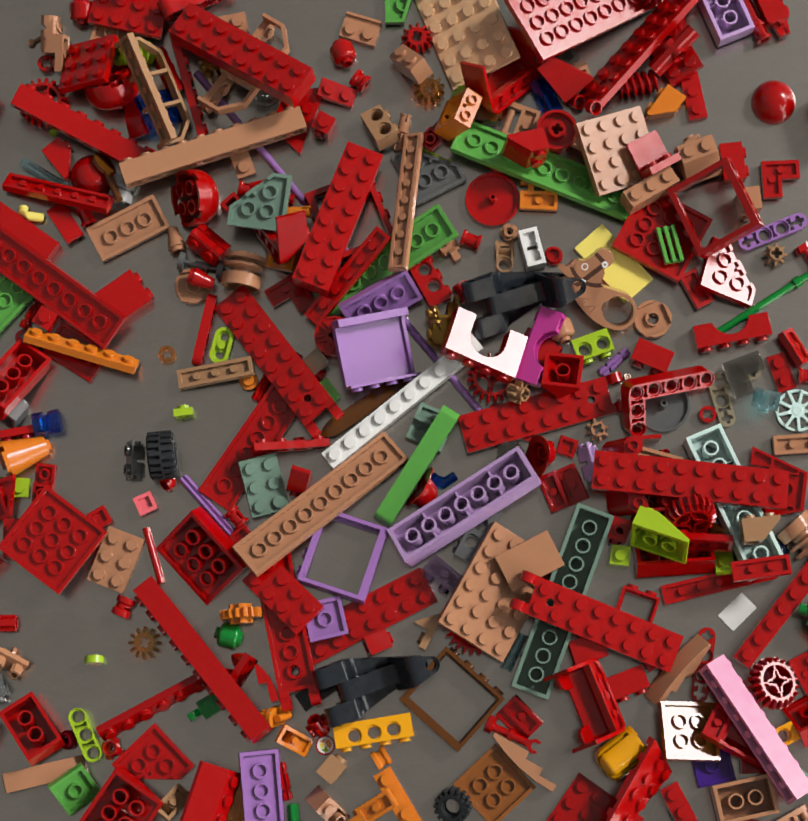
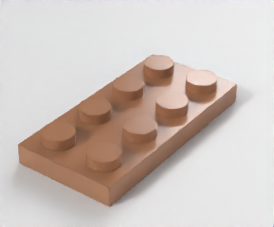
M152 194L86 228V231L104 263L167 231L170 225Z

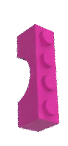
M541 306L540 311L536 312L534 317L535 324L533 329L529 330L528 342L515 377L517 380L533 387H541L543 367L538 360V350L547 338L559 335L562 325L566 320V316L562 312Z

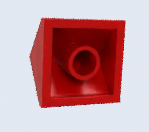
M546 352L541 386L559 398L579 391L584 356Z

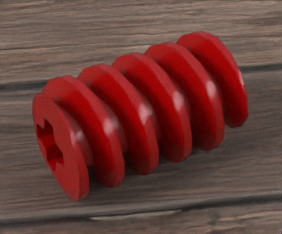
M652 69L648 70V74L645 71H642L640 75L635 72L633 77L631 76L618 90L620 99H623V94L630 98L631 92L637 97L639 90L642 95H645V89H648L649 93L652 94L654 87L658 92L657 77Z

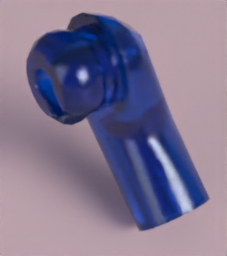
M454 472L445 477L432 473L430 478L436 487L442 489L458 480Z

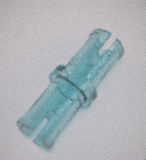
M519 632L501 665L502 668L513 671L512 669L518 656L521 657V650L528 636Z

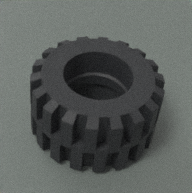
M171 430L148 432L146 435V454L151 479L176 478L178 462L173 432Z

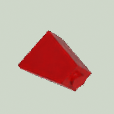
M552 57L540 63L539 59L536 61L538 63L535 65L536 69L565 103L594 79L589 73L556 57Z

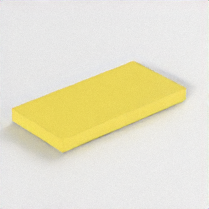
M601 224L578 244L574 250L583 259L599 247L608 248L612 252L614 260L609 267L604 269L605 274L602 281L607 286L627 292L633 298L653 278L638 262L611 248L616 238ZM617 296L624 304L629 302L628 299Z

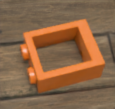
M467 87L446 101L433 132L450 141L468 130L483 97Z

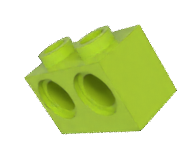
M607 328L570 341V347L574 355H581L579 353V348L581 347L588 349L589 354L584 356L583 366L593 363V359L600 357L602 360L612 356L611 353L615 349ZM603 341L607 347L600 349L597 347V342Z

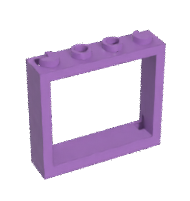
M341 513L333 521L378 535L358 595L306 578L323 527L308 538L310 541L309 547L304 548L302 554L304 561L302 566H298L295 576L298 577L297 581L300 584L364 604L388 536L387 529L389 528Z

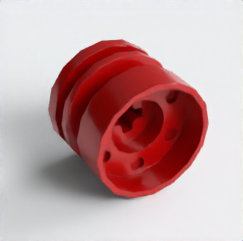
M330 316L321 320L314 332L316 347L319 348L327 360L334 362L338 361L335 343L332 340L333 333L330 322L344 319L338 316Z

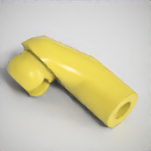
M20 205L18 207L19 211L17 213L26 220L43 223L44 213L30 212L27 205Z

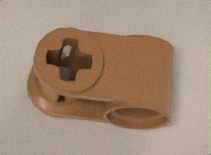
M495 240V271L512 272L514 240H511V242ZM501 264H507L509 266V269L502 270L499 266Z

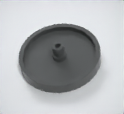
M688 392L646 399V428L658 433H668L682 426L687 420L691 409Z

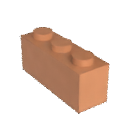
M668 166L623 191L619 202L630 216L667 195V190L677 185L680 180L673 169Z

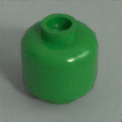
M224 622L221 627H216L214 638H217L218 646L234 650L236 647H240L244 632L241 631L239 625H230L229 622Z

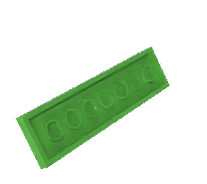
M436 204L414 219L408 270L459 237V234L439 204ZM391 241L340 303L394 273L388 270ZM338 305L330 313L329 317H339L343 314Z

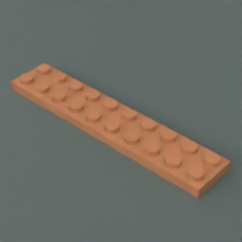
M382 432L233 545V550L256 577L260 576L405 465L409 458L385 432Z

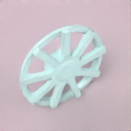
M802 389L785 392L776 403L775 412L779 423L787 430L793 432H802L808 429V425L801 428L800 418H803L808 423V418L805 416V413H808V410L805 409L808 401L801 404L803 395L808 397V392ZM792 393H800L798 402H795ZM788 395L792 404L789 405L783 402L782 399ZM779 405L789 408V411L779 413ZM789 414L791 417L785 424L780 416ZM793 419L797 421V429L789 427Z

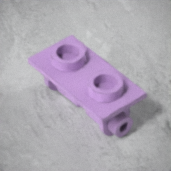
M586 442V446L585 444H580L577 449L580 463L586 461L588 463L581 466L584 479H587L588 483L592 482L594 451L598 450L593 442Z

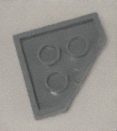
M402 151L390 156L398 173H400ZM422 153L416 206L466 182L467 178L459 164Z

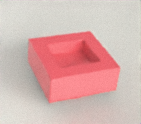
M151 491L132 498L141 517L159 509Z

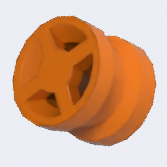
M383 746L379 748V751L370 753L379 771L383 769L384 765L393 763Z

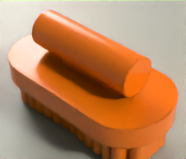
M281 704L269 709H262L260 712L271 728L282 725L286 720L292 718L290 711L283 713Z

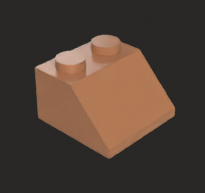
M712 134L676 146L673 152L674 154L679 152L682 158L677 163L684 180L720 160L719 151ZM722 169L702 181L722 175Z

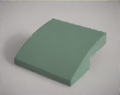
M421 402L405 440L418 445L440 410ZM447 438L443 442L437 454H441V451L445 445Z

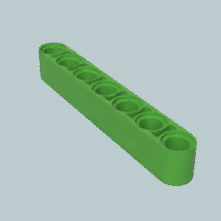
M443 405L373 518L390 528L459 419L460 414Z

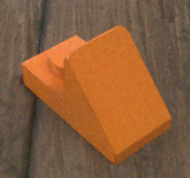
M283 724L275 742L306 757L314 740Z

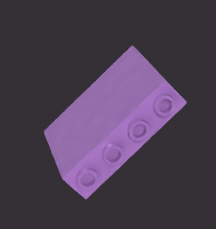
M407 307L330 322L344 390L351 389V392L362 391L363 386H368L369 389L380 387L382 382H386V385H392L397 383V379L403 378V382L414 380V376L421 374L420 372L415 373L404 319V315L409 314Z

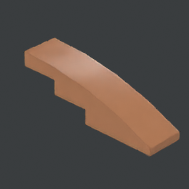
M697 634L677 653L670 673L661 671L645 693V696L658 706V702L665 701L671 691L677 692L685 677H692L711 644Z
M493 733V739L521 771L550 792L554 791L556 785L539 776L543 768L526 759L529 751L497 733Z
M83 755L1 774L5 794L49 784L80 762L85 767Z

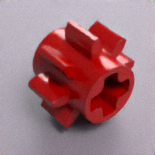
M323 713L321 715H311L307 720L308 725L305 727L313 738L316 735L319 738L324 737L330 730L327 718Z

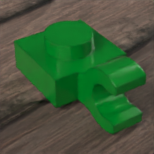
M214 694L212 696L207 695L196 702L198 708L187 714L191 722L202 715L207 720L221 711L216 703L217 699Z

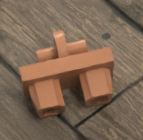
M0 647V671L3 668L8 670V677L16 680L28 667L29 661L16 654V647H12L10 651Z

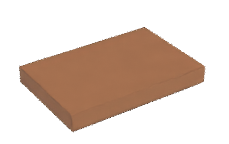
M547 530L494 556L512 592L528 584L519 579L523 570L542 577L565 565Z

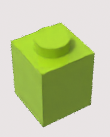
M612 544L609 547L607 566L629 567L631 547Z

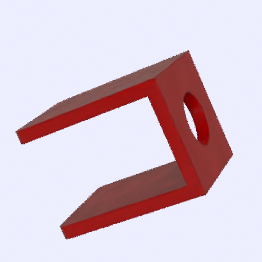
M582 637L569 641L567 646L574 666L592 658L598 660L609 656L606 647Z

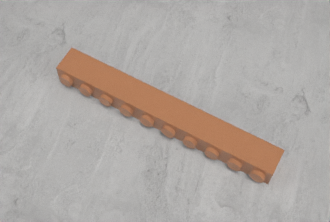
M289 106L282 112H270L266 117L260 119L259 117H254L244 124L235 123L225 130L222 128L216 129L212 134L206 136L201 134L190 141L182 140L171 147L163 146L158 151L152 153L150 151L144 152L137 158H125L119 163V168L126 189H130L177 174L180 170L193 169L306 133L307 126L300 106L296 108Z

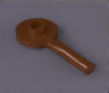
M95 153L92 157L94 165L105 175L115 201L121 202L123 198L112 176L115 172L113 163L105 155Z

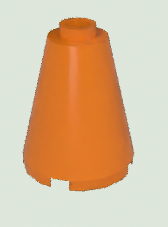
M43 436L0 441V462L3 470L7 469L8 471L6 476L18 475L50 454L49 450H52L49 439L45 440Z

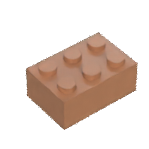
M767 773L709 786L717 821H744L780 813L773 783Z

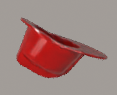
M537 435L531 438L525 456L539 478L543 476L547 466L555 460L556 451L553 441H547L543 436Z
M432 466L423 474L415 491L407 500V506L414 504L422 508L437 498V487L430 479L433 473Z

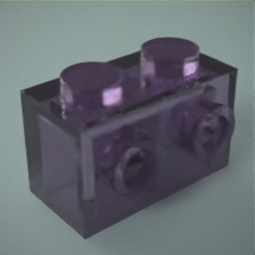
M436 554L433 555L422 569L423 577L430 583L434 581L438 584V589L444 595H451L462 577Z

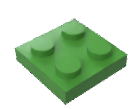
M81 762L48 784V788L69 816L93 801L101 790Z

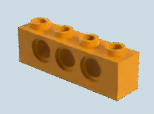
M410 712L350 722L333 728L336 749H340L341 752L352 751L354 746H360V749L371 748V743L379 742L380 746L389 745L391 740L399 739V743L411 741L410 737L414 736ZM390 724L398 726L399 731L396 735H390L387 732ZM372 727H376L379 730V736L375 739L368 736V730ZM353 730L358 731L360 734V738L356 742L350 741L348 737L349 733Z

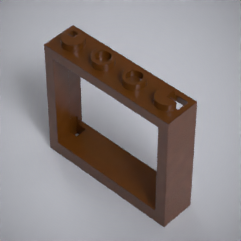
M446 646L436 657L439 662L445 656L451 659L495 699L493 704L458 742L409 698L420 685L408 689L399 700L456 752H459L505 698L502 696L504 693L497 686L492 688L488 684L489 679L482 673L478 675L473 671L475 667L468 660L463 662L458 657L460 653L452 646L450 648ZM434 661L427 667L428 670L434 668Z

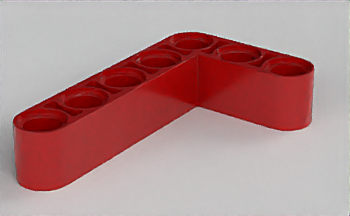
M698 365L625 380L621 385L623 428L632 436L643 435L646 431V399L709 387L715 380L713 372Z

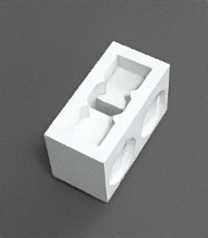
M537 226L519 230L517 239L526 272L545 268L546 259Z

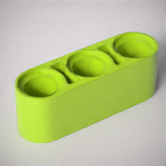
M81 708L72 709L69 712L68 719L84 758L88 762L100 761L103 757V750L88 713ZM80 711L83 714V719L77 723L74 720V714ZM84 730H89L91 734L87 741L81 738V733ZM92 748L98 750V756L95 759L89 757V751Z

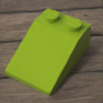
M640 506L632 522L630 546L686 564L690 539L660 512L649 507Z

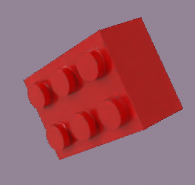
M32 691L0 711L1 719L31 766H34L66 745Z

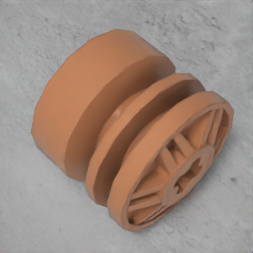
M227 251L225 255L227 260L224 261V266L232 270H224L222 272L220 284L225 288L235 291L244 284L250 293L259 292L262 278L255 274L263 272L264 269L261 266L265 264V258L247 251Z
M807 509L776 535L784 546L792 541L795 545L791 548V553L797 549L801 550L795 557L798 561L808 556Z

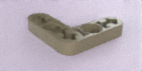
M749 363L714 373L716 381L723 378L722 375H724V381L727 384L724 385V382H720L717 387L715 385L707 387L712 406L716 410L718 424L721 423L723 428L731 427L736 420L727 389L757 380L761 374V369L757 364ZM749 368L756 370L754 377L751 374L745 375V380H743L742 374L748 372ZM729 373H736L739 377L738 381L731 382L728 379ZM716 397H725L726 404L723 406L718 405ZM726 407L729 408V410L725 411L726 416L731 417L729 424L726 421H722L724 413L723 411L719 413L718 410H723Z

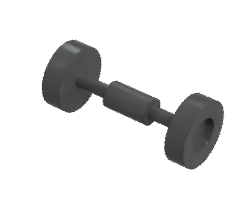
M183 251L180 252L177 262V270L183 271L185 265L189 264L201 270L207 271L210 269L216 271V279L221 280L222 272L226 267L224 266V261L221 260L217 267L209 266V263L201 261H188L187 252Z

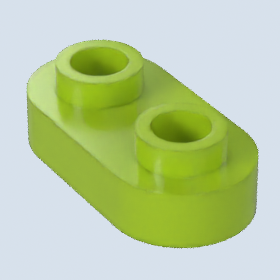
M221 327L215 332L209 353L213 363L229 359L234 341V334L229 328ZM223 335L228 336L226 341L221 340ZM218 353L223 354L221 359L216 358Z

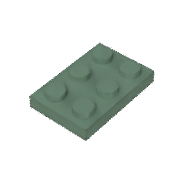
M276 452L238 462L251 518L278 512L288 504Z

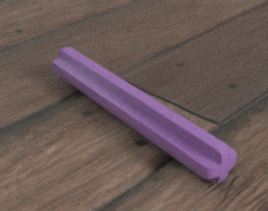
M188 475L182 476L179 482L228 536L235 531L234 527L203 493L198 491V486Z

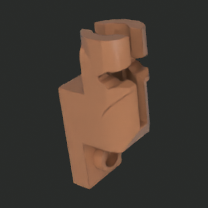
M41 15V25L46 27L40 31L41 52L45 55L55 56L52 62L54 71L62 74L69 49L70 37L60 34L62 32L61 17Z

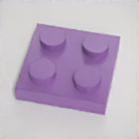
M340 595L318 600L324 606V609L307 625L310 642L313 643L349 634Z

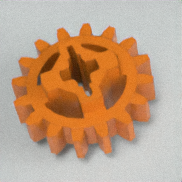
M252 603L228 605L229 609L219 611L220 621L229 620L230 625L253 623L254 618L262 617L261 607H252Z

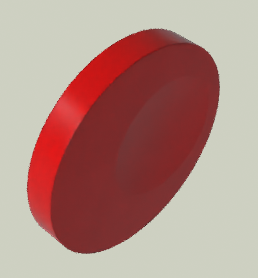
M494 172L476 177L468 186L465 195V206L468 214L475 222L486 227H499L511 221L516 215L520 203V195L515 183L507 176Z

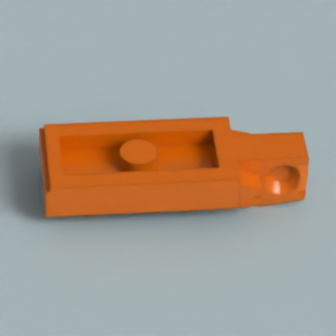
M388 788L354 809L352 812L354 817L348 821H374L399 804Z

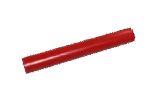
M146 527L142 531L158 585L165 583L150 527Z

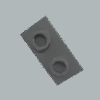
M131 440L124 447L126 464H124L123 473L126 475V480H130L133 477L134 480H142L144 476V463L137 462V459H144V445L142 441H135L134 444V440Z

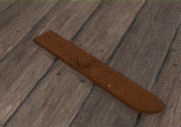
M402 378L397 379V383L392 385H386L385 382L343 410L342 412L345 415L338 421L334 417L331 418L323 427L321 435L324 438H329L342 433L379 408L411 381L403 382Z

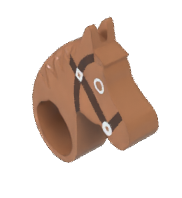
M599 247L583 259L572 258L567 265L557 264L558 269L565 274V277H577L585 281V292L575 300L593 321L612 330H624L634 323L637 317V306L633 298L623 290L601 284L605 274L604 269L609 267L614 260V256L608 248ZM579 281L573 283L572 289L574 292L579 291L581 284ZM617 296L628 299L632 309L630 316L625 321L611 323L604 318L602 311L604 302L606 303L609 299Z

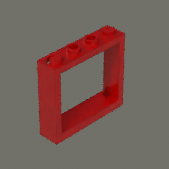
M728 157L719 160L667 190L669 194L667 199L670 205L674 206L677 211L675 213L676 218L685 227L683 230L688 240L691 239L693 243L691 248L694 254L703 259L764 227L732 160ZM724 168L750 223L703 248L677 194Z
M374 181L370 195L385 230L390 236L393 229L389 221L391 216L388 209H384L382 205L383 197L380 191H376V182ZM330 184L304 194L306 206L310 205L313 222H315L319 213L315 199L325 196ZM359 246L347 250L341 264L347 262Z

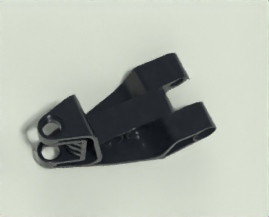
M489 272L462 282L461 288L465 303L483 299L486 313L482 314V317L475 319L472 327L474 337L482 339L505 332L512 322L541 303L542 306L561 308L569 304L585 292L586 283L577 277H564L565 274L562 272ZM579 281L581 288L579 291L574 292L572 285L574 282Z
M420 655L346 658L311 672L317 690L326 689L334 685L336 687L340 702L336 703V706L324 709L329 728H334L361 718L366 711L396 689L405 690L417 687L439 670L440 662L435 656ZM428 659H432L435 663L432 670L427 669Z

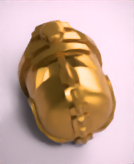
M454 295L453 301L447 303L445 315H441L439 309L434 305L429 306V309L425 311V316L428 318L427 323L430 326V329H427L426 332L427 342L433 347L442 346L452 313L460 307L458 295Z

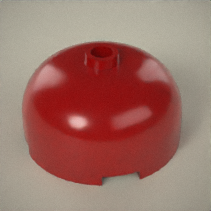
M129 66L111 67L108 83L84 88L83 90L89 103L101 110H120L131 103L137 97L139 90L135 82H129V79L133 76Z
M180 170L175 175L177 178L175 186H171V202L175 216L177 214L180 215L181 224L185 227L208 223L215 216L219 205V192L215 181L202 170ZM179 197H191L189 201H180L178 204ZM192 215H199L198 218L187 217Z

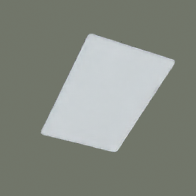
M740 593L718 616L734 631L757 607L743 593Z

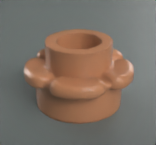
M509 223L505 224L500 230V236L506 242L516 240L518 228Z

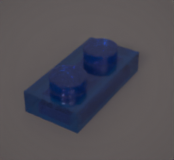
M545 78L534 79L530 83L545 112L563 110L554 90Z

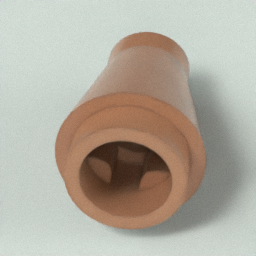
M169 227L167 229L168 251L173 256H179L181 251L186 252L185 248L187 245L178 227Z

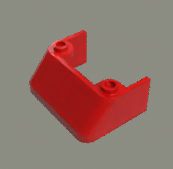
M508 26L520 54V59L492 72L489 76H487L485 66L465 61L460 62L465 87L482 96L480 104L491 113L499 114L539 81L540 72L535 67L538 64L536 62V54L520 28Z
M265 179L251 182L250 190ZM305 210L275 217L276 232L254 229L256 236L278 265L287 263L310 236Z
M661 434L625 437L606 442L601 451L638 455L642 451L643 443H656L662 437ZM605 491L606 509L610 515L621 518L635 517L640 506L649 507L648 500L644 495ZM667 507L652 508V509H654L655 511H658V512H660L662 515H664V513H665V512H664V509H666Z
M589 659L542 679L543 682L554 678L558 688L562 691L569 690L583 723V727L578 731V740L581 745L572 749V753L597 745L625 731L624 719L602 666L597 659Z

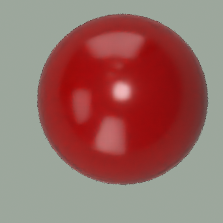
M777 80L766 81L760 84L751 97L753 113L759 120L767 124H780L787 121L792 116L796 106V99L792 89L787 84Z
M93 155L84 156L79 159L71 170L70 179L72 187L108 194L110 187L105 175L94 165L92 161Z

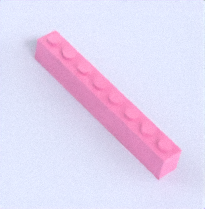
M723 654L706 664L699 670V673L787 805L808 793V777L805 776L799 767V763L788 751L787 745L782 742L776 729L770 724L764 711L760 709L754 700L753 695L747 690L742 678L733 669L731 662Z

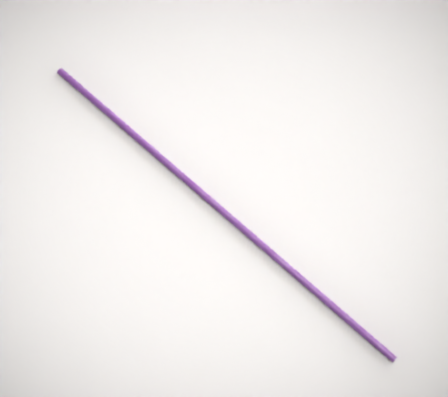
M197 70L193 75L208 92L212 85ZM223 98L219 102V106L228 105ZM235 112L226 113L234 124H244ZM263 146L255 148L275 173L286 174ZM291 182L290 191L303 206H306L304 195ZM404 315L407 331L435 363L440 357ZM455 375L449 379L474 411L483 409Z

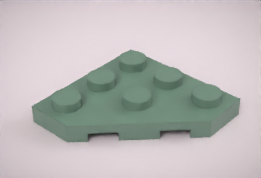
M272 173L260 184L245 193L243 197L229 206L227 225L276 232L275 217L286 215L288 211L292 175Z

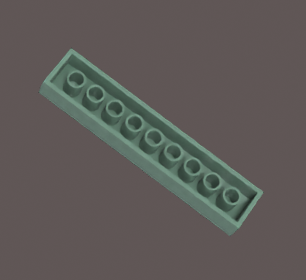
M580 503L576 504L559 550L565 565L552 571L549 581L586 596L614 519L613 515ZM552 599L547 600L548 606H552L554 604V601ZM535 618L510 687L547 701L555 679L553 678L546 682H543L542 679L559 671L572 633Z

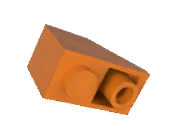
M669 84L665 89L661 87L655 96L657 100L654 103L650 102L646 107L645 112L647 113L644 119L649 121L674 117L683 105L686 96Z

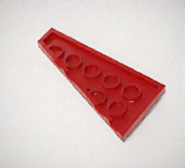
M648 737L646 741L648 746L644 753L640 752L638 755V764L635 769L630 770L615 797L618 799L613 809L609 807L606 813L608 815L606 821H634L638 813L645 808L647 802L670 777L672 770L667 761H664L663 753L654 738Z

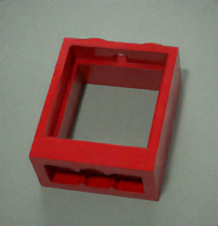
M629 583L627 586L623 585L615 608L620 610L625 593L652 602L646 620L652 623L661 598L656 597L657 593L646 590V592L638 590L639 587Z

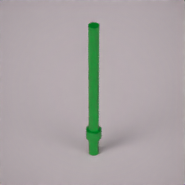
M808 271L800 276H795L791 279V282L717 329L725 333L747 319L749 315L755 314L794 288L798 289L808 280Z

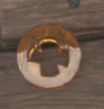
M167 345L159 349L158 356L163 363L170 364L175 360L176 353L171 346ZM168 350H170V354L172 355V357H167L166 359H164V355L162 353L168 352Z

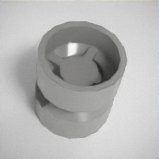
M113 174L123 198L121 202L115 201L114 204L126 207L131 206L133 201L131 192L135 191L136 187L126 189L122 174Z

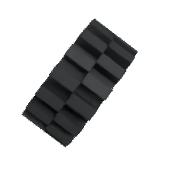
M454 787L444 789L435 799L434 808L436 810L434 812L439 814L437 818L439 820L442 818L443 821H464L472 809L470 807L472 801H469L470 796L465 795V790L461 792L459 787L456 789ZM447 800H456L460 806L459 812H450L446 807Z

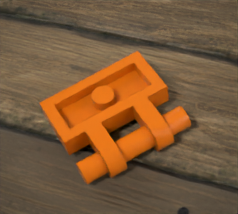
M520 180V186H528V190H520L519 210L557 212V194L545 189L544 191H534V187L537 186Z

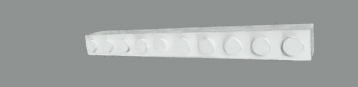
M471 333V344L476 352L481 354L484 348ZM443 355L322 452L323 458L334 470L465 366L461 362L449 360Z

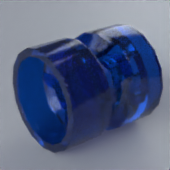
M59 409L50 410L46 415L43 412L31 414L35 437H45L48 435V432L54 435L63 433V423Z

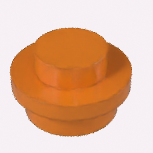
M256 374L252 377L239 379L241 387L245 390H253L257 387L259 381Z

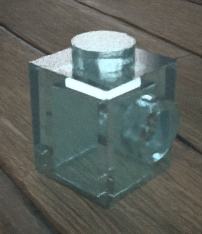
M755 387L751 405L757 407L759 412L769 413V410L778 412L781 392Z

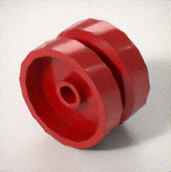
M563 110L545 112L539 118L536 129L544 128L550 146L549 151L561 156L572 149L571 143L575 134L573 127L576 124L575 119Z

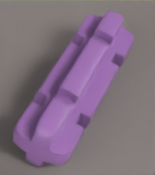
M623 347L618 354L616 353L605 365H602L598 369L600 376H607L610 373L609 371H613L623 362V359H627L631 354L629 350Z

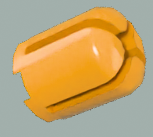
M631 726L625 727L624 732L608 739L594 753L598 766L611 780L621 781L630 770L636 768L639 761L637 757L640 752L644 753L647 745L642 743L637 736L638 734Z

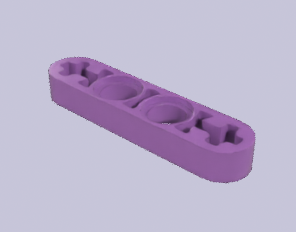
M795 213L765 225L737 241V246L742 252L752 251L803 230L807 225V218L802 213ZM796 218L802 220L800 226L795 224L791 227L792 230H790L789 224L794 223ZM779 224L784 225L786 232L779 234L776 231V226ZM759 232H767L768 240H761L758 236ZM752 235H754L755 241L751 242L749 247L742 245L744 239L746 241L752 240Z

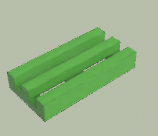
M675 224L668 227L663 226V228L657 227L655 232L664 265L683 262L684 257ZM669 231L671 232L672 239H673V242H674V246H675V250H676V253H677V257H678V258H676V256H675V252H674V249H673V245H672V242H671V238H670ZM663 232L665 234L668 249L670 252V260L668 259L667 251L662 237Z

